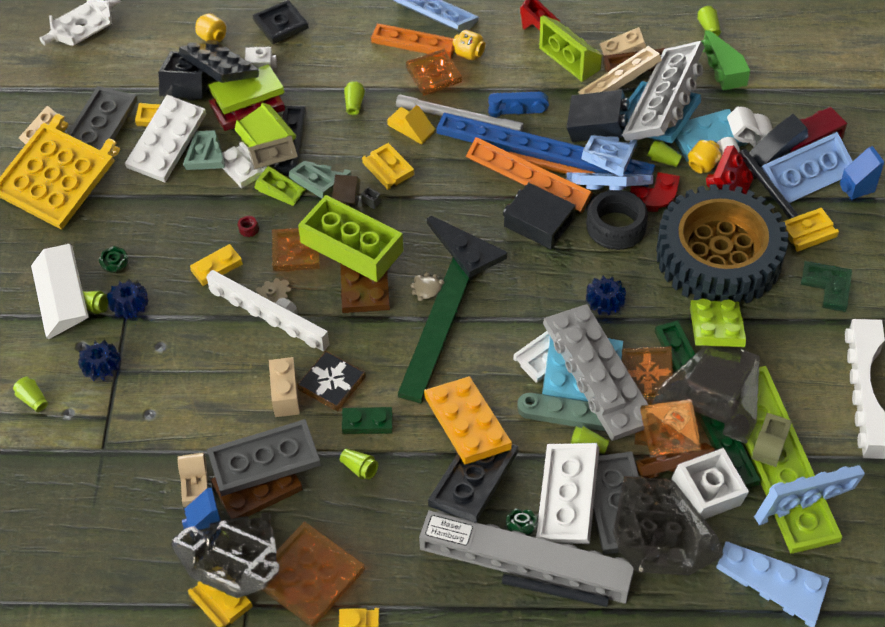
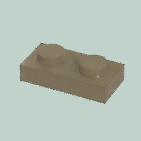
M292 136L248 148L254 170L298 157Z

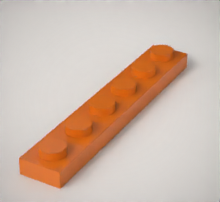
M475 137L466 155L468 159L524 186L529 182L575 204V210L581 213L584 212L593 194L591 191L477 137Z

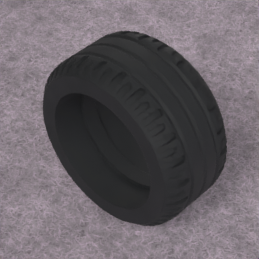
M610 190L600 193L591 201L588 207L586 222L588 234L594 242L607 249L624 250L637 245L646 233L648 211L645 203L631 192ZM609 213H622L633 219L634 223L624 227H614L604 223L600 218Z

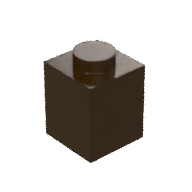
M335 174L332 198L349 207H358L361 180L358 176Z

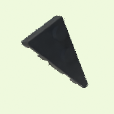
M434 216L427 217L428 226L469 278L507 259V252Z

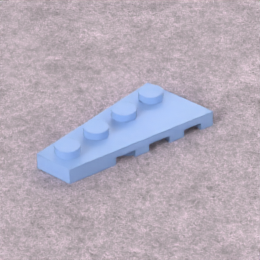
M860 465L850 468L845 466L834 472H821L810 478L800 477L793 482L785 484L782 482L777 483L770 488L769 494L754 517L758 524L761 525L767 523L768 517L776 513L780 518L789 514V510L797 505L806 508L818 501L821 496L826 500L855 489L865 473Z
M727 541L717 565V569L744 586H750L760 592L759 595L769 601L771 599L784 607L783 610L793 616L795 614L806 621L805 624L809 627L815 626L830 578Z

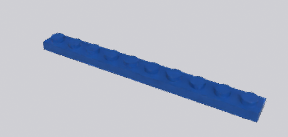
M445 112L437 126V134L472 143L475 137L508 152L596 173L614 174L583 160L582 153L585 147ZM630 159L624 174L653 175L655 165Z

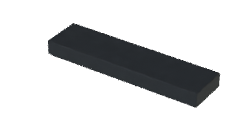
M284 106L285 111H283L282 119L296 134V139L293 140L298 156L297 158L275 164L274 169L284 176H289V171L299 164L306 106Z

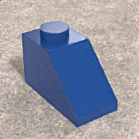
M873 146L867 148L843 171L840 186L851 200L876 191L884 161Z
M207 488L184 508L186 519L182 520L185 535L191 534L193 543L224 535L212 488Z

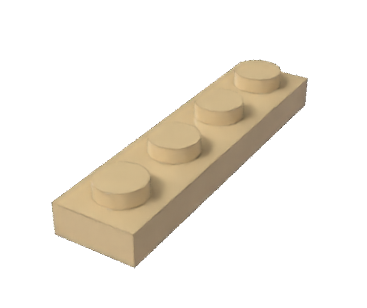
M648 46L578 92L579 94L619 90L620 87L636 79L637 76L662 61L661 56Z

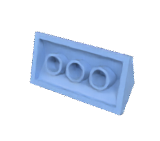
M393 0L406 8L459 32L470 30L479 18L442 0Z
M838 132L771 161L763 165L762 169L788 203H791L841 180L844 169L853 161Z

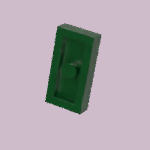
M392 407L342 408V434H392Z

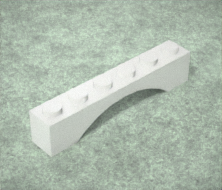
M852 319L850 328L845 331V342L849 343L850 347L847 353L848 363H852L850 383L854 384L855 387L852 401L853 405H857L855 425L860 428L858 447L862 448L863 458L885 459V411L879 405L870 381L871 364L880 354L885 341L882 320Z

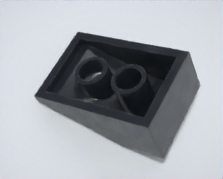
M170 51L158 71L159 96L183 97L192 101L202 99L206 91L209 75L180 56L178 51Z

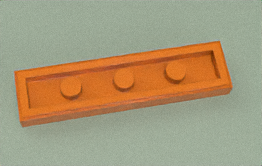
M377 23L371 37V43L450 59L455 50V46H453L454 38Z

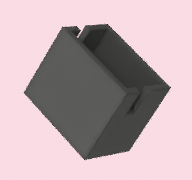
M367 187L361 193L362 203L375 209L381 203V195L379 192Z

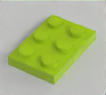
M691 300L690 312L695 345L745 347L746 335L739 302L732 300Z

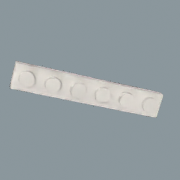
M211 270L206 276L209 290L215 296H222L229 300L232 305L246 309L252 316L261 317L271 326L285 330L291 337L300 338L312 348L325 351L329 346L328 331L214 270Z

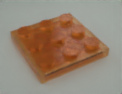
M304 521L251 579L256 586L310 627H314L365 571V565Z

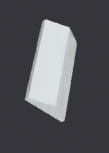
M66 244L43 249L31 267L46 338L51 339L89 317L72 245Z

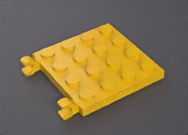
M57 113L49 125L42 123L0 176V198L62 230L115 162L113 157L119 153L120 148L115 146L116 141L109 138L105 141L101 150H98L62 132L66 130L69 124L63 121L65 119L64 116Z

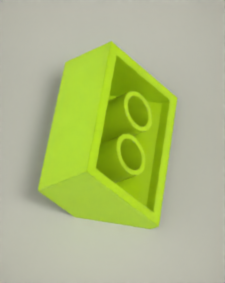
M544 15L540 17L539 48L581 82L601 70L602 54L598 50L591 47L584 39L578 37L559 21Z

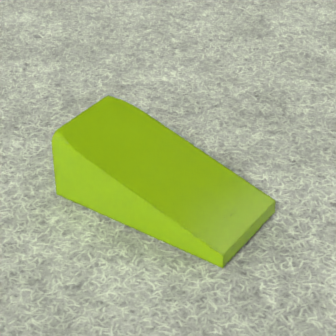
M267 166L259 176L254 187L256 190L292 206L295 205L306 190L270 166Z

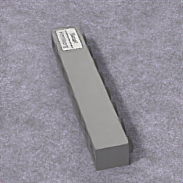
M428 510L419 537L420 550L541 582L609 596V600L625 604L635 563H631L625 558L604 556L598 551L588 552L577 549V547L571 544L561 545L551 542L547 538H534L526 536L522 532L503 530L493 524L474 523L450 516L443 511L433 512Z

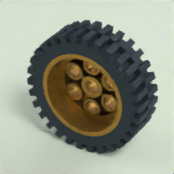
M713 184L706 191L704 186L697 187L696 194L690 189L686 191L685 197L679 195L676 197V203L672 201L668 205V210L664 211L660 222L656 258L657 263H660L659 269L661 273L665 272V280L667 282L673 280L672 287L676 291L682 287V295L687 298L691 293L694 294V300L702 298L710 301L732 300L739 302L740 306L741 299L747 304L752 302L753 295L757 299L761 298L764 291L768 293L772 288V284H776L787 251L788 232H785V222H781V214L779 212L774 213L775 207L771 203L764 206L766 199L762 196L756 200L754 199L755 193L750 190L746 195L743 194L741 187L736 186L735 191H730V185L723 184L722 190H717V184Z

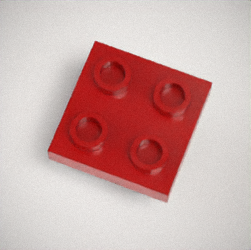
M734 145L726 146L715 173L708 174V177H706V184L709 188L710 185L717 184L719 190H722L724 184L730 185V191H735L737 186L742 188V193L745 195L753 181L752 172L748 169L741 154H739Z

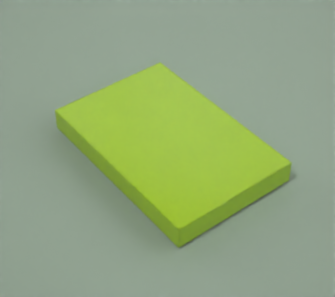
M269 64L258 67L259 77L224 83L218 81L209 84V89L224 114L285 93L284 87Z

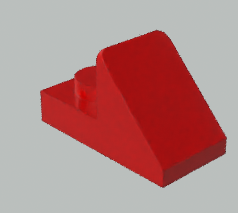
M525 0L520 7L523 30L533 24L540 31V17L543 15L560 22L539 0Z

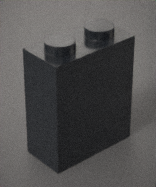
M623 90L572 95L566 127L572 142L589 141L591 135L623 137L624 128L628 124L626 113L630 110L629 99L625 98Z
M528 182L523 190L520 189L517 192L515 200L505 207L503 211L504 227L552 249L574 221L576 205Z

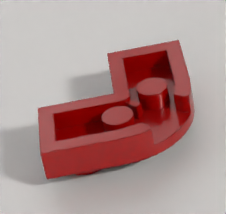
M658 172L654 189L635 185L631 186L630 192L637 195L645 203L647 211L658 212V208L665 207L672 201H675L680 176Z

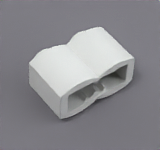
M736 107L727 117L734 138L740 142L750 143L753 147L773 129L768 117L762 114H753L750 109L745 107Z

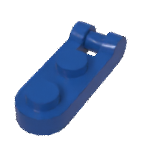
M543 92L493 93L488 98L490 105L488 114L495 118L501 114L542 113L549 107L548 96Z

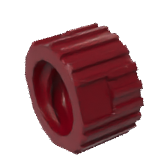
M247 215L239 219L237 225L241 235L253 237L258 233L259 225L255 217Z

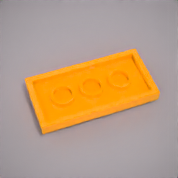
M470 376L424 390L425 399L465 465L512 449L511 440Z

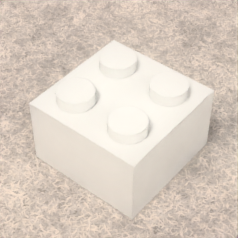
M724 448L678 464L672 477L695 522L741 506L749 492Z

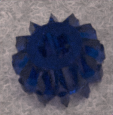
M603 275L601 280L594 278L592 284L587 286L586 301L590 304L591 310L598 309L599 315L602 312H606L609 316L611 311L618 313L620 307H623L625 304V287H622L621 280L614 281L613 276L610 279H606Z
M130 279L126 283L119 281L118 286H111V292L107 293L109 308L118 318L124 316L128 319L130 315L137 318L138 312H145V306L148 305L149 301L146 288L141 286L139 281L132 283Z
M94 340L93 345L85 344V350L79 351L80 359H78V365L82 369L83 375L91 377L93 381L99 377L104 381L107 375L114 377V371L119 370L121 357L113 343L108 344L106 340H103L98 344Z

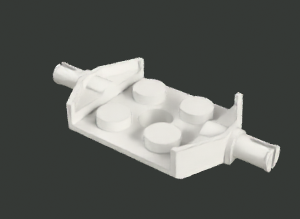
M87 0L85 4L56 20H53V17L50 15L51 31L40 37L41 43L45 46L47 43L55 40L56 42L60 41L73 46L112 24L111 8L121 3V0Z

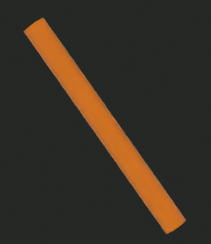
M509 152L536 166L558 173H596Z

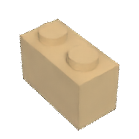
M294 358L269 360L271 397L275 417L299 415Z

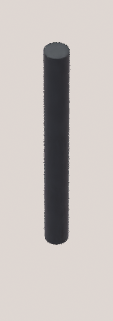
M746 148L742 149L739 154H741L743 161L788 218L791 219L799 216Z
M505 573L502 578V584L603 607L608 606L609 596Z

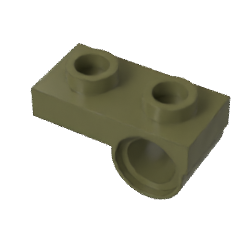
M767 413L751 459L777 467L792 421Z

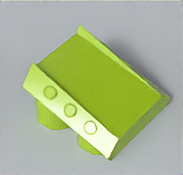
M261 103V106L242 120L236 121L235 131L248 148L292 136L293 140L296 139V134L269 104Z

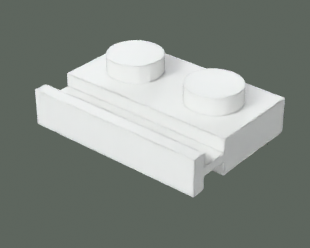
M240 142L238 147L235 148L233 146L222 153L225 162V168L223 169L241 188L257 180L267 168L266 166L254 170L248 147L243 142Z
M547 331L516 352L513 358L521 364V368L536 383L542 380L545 375L550 337Z

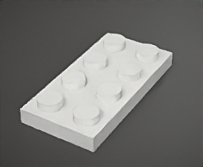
M166 95L126 160V168L166 182L204 119L206 110Z
M597 443L547 444L536 538H547L554 543H590L599 446Z

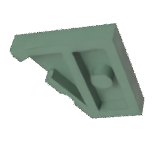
M215 130L195 132L183 163L186 170L225 168L219 138Z
M303 161L289 171V178L320 198H323L325 195L333 192L335 174L351 176V171L344 169L343 173L331 171V166Z

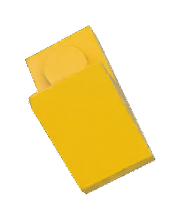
M418 105L411 111L400 107L387 119L388 126L421 145L435 132V128Z

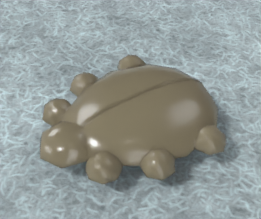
M425 273L424 276L417 275L414 278L415 283L410 285L411 288H415L412 291V295H417L419 301L431 298L438 294L444 281L438 280L436 274L430 277L429 273Z
M278 278L274 279L271 283L266 281L264 286L256 288L259 295L274 303L280 298H288L286 292L291 291V288L288 287L289 281H280Z

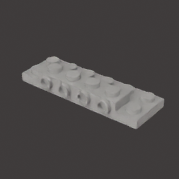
M701 41L663 50L661 54L662 61L656 64L622 134L626 141L664 135L667 128L675 126L677 121L683 118V108L690 103L689 95L697 87L696 80L698 76L703 74V67L698 62L705 48Z
M587 304L544 318L543 325L554 342L555 350L563 356L568 372L573 374L579 391L586 396L590 410L596 413L611 441L650 428L651 424L657 423L658 420L655 415L643 408V406L649 405Z

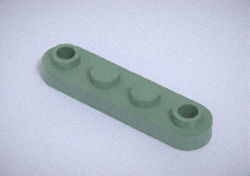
M525 393L518 399L517 410L523 418L581 428L584 426L588 429L605 431L596 413L590 410L589 404L586 401L536 393Z

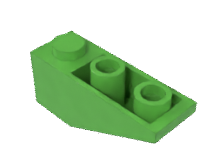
M706 30L704 40L701 42L705 47L703 52L707 54L708 64L714 70L716 82L720 83L722 90L747 86L750 69L744 56L710 30Z

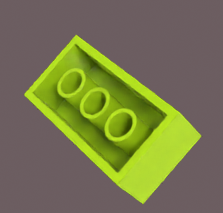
M327 195L319 201L298 225L300 242L376 282L379 281L404 251L403 233Z

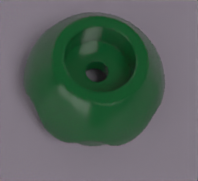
M117 246L103 250L101 257H99L101 267L110 273L122 271L127 266L129 260L126 251Z
M517 508L507 515L506 526L511 532L518 531L529 536L536 530L538 518L529 509L521 510Z

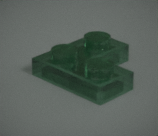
M805 261L800 285L824 289L822 308L846 312L852 269Z

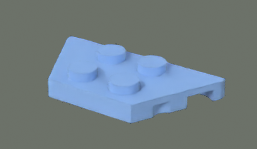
M591 135L583 150L582 159L618 176H623L636 148L637 140L618 142L619 137Z
M567 172L566 180L575 184L587 185L586 189H600L607 185L609 190H623L626 186L653 184V175L623 174V176L608 173Z

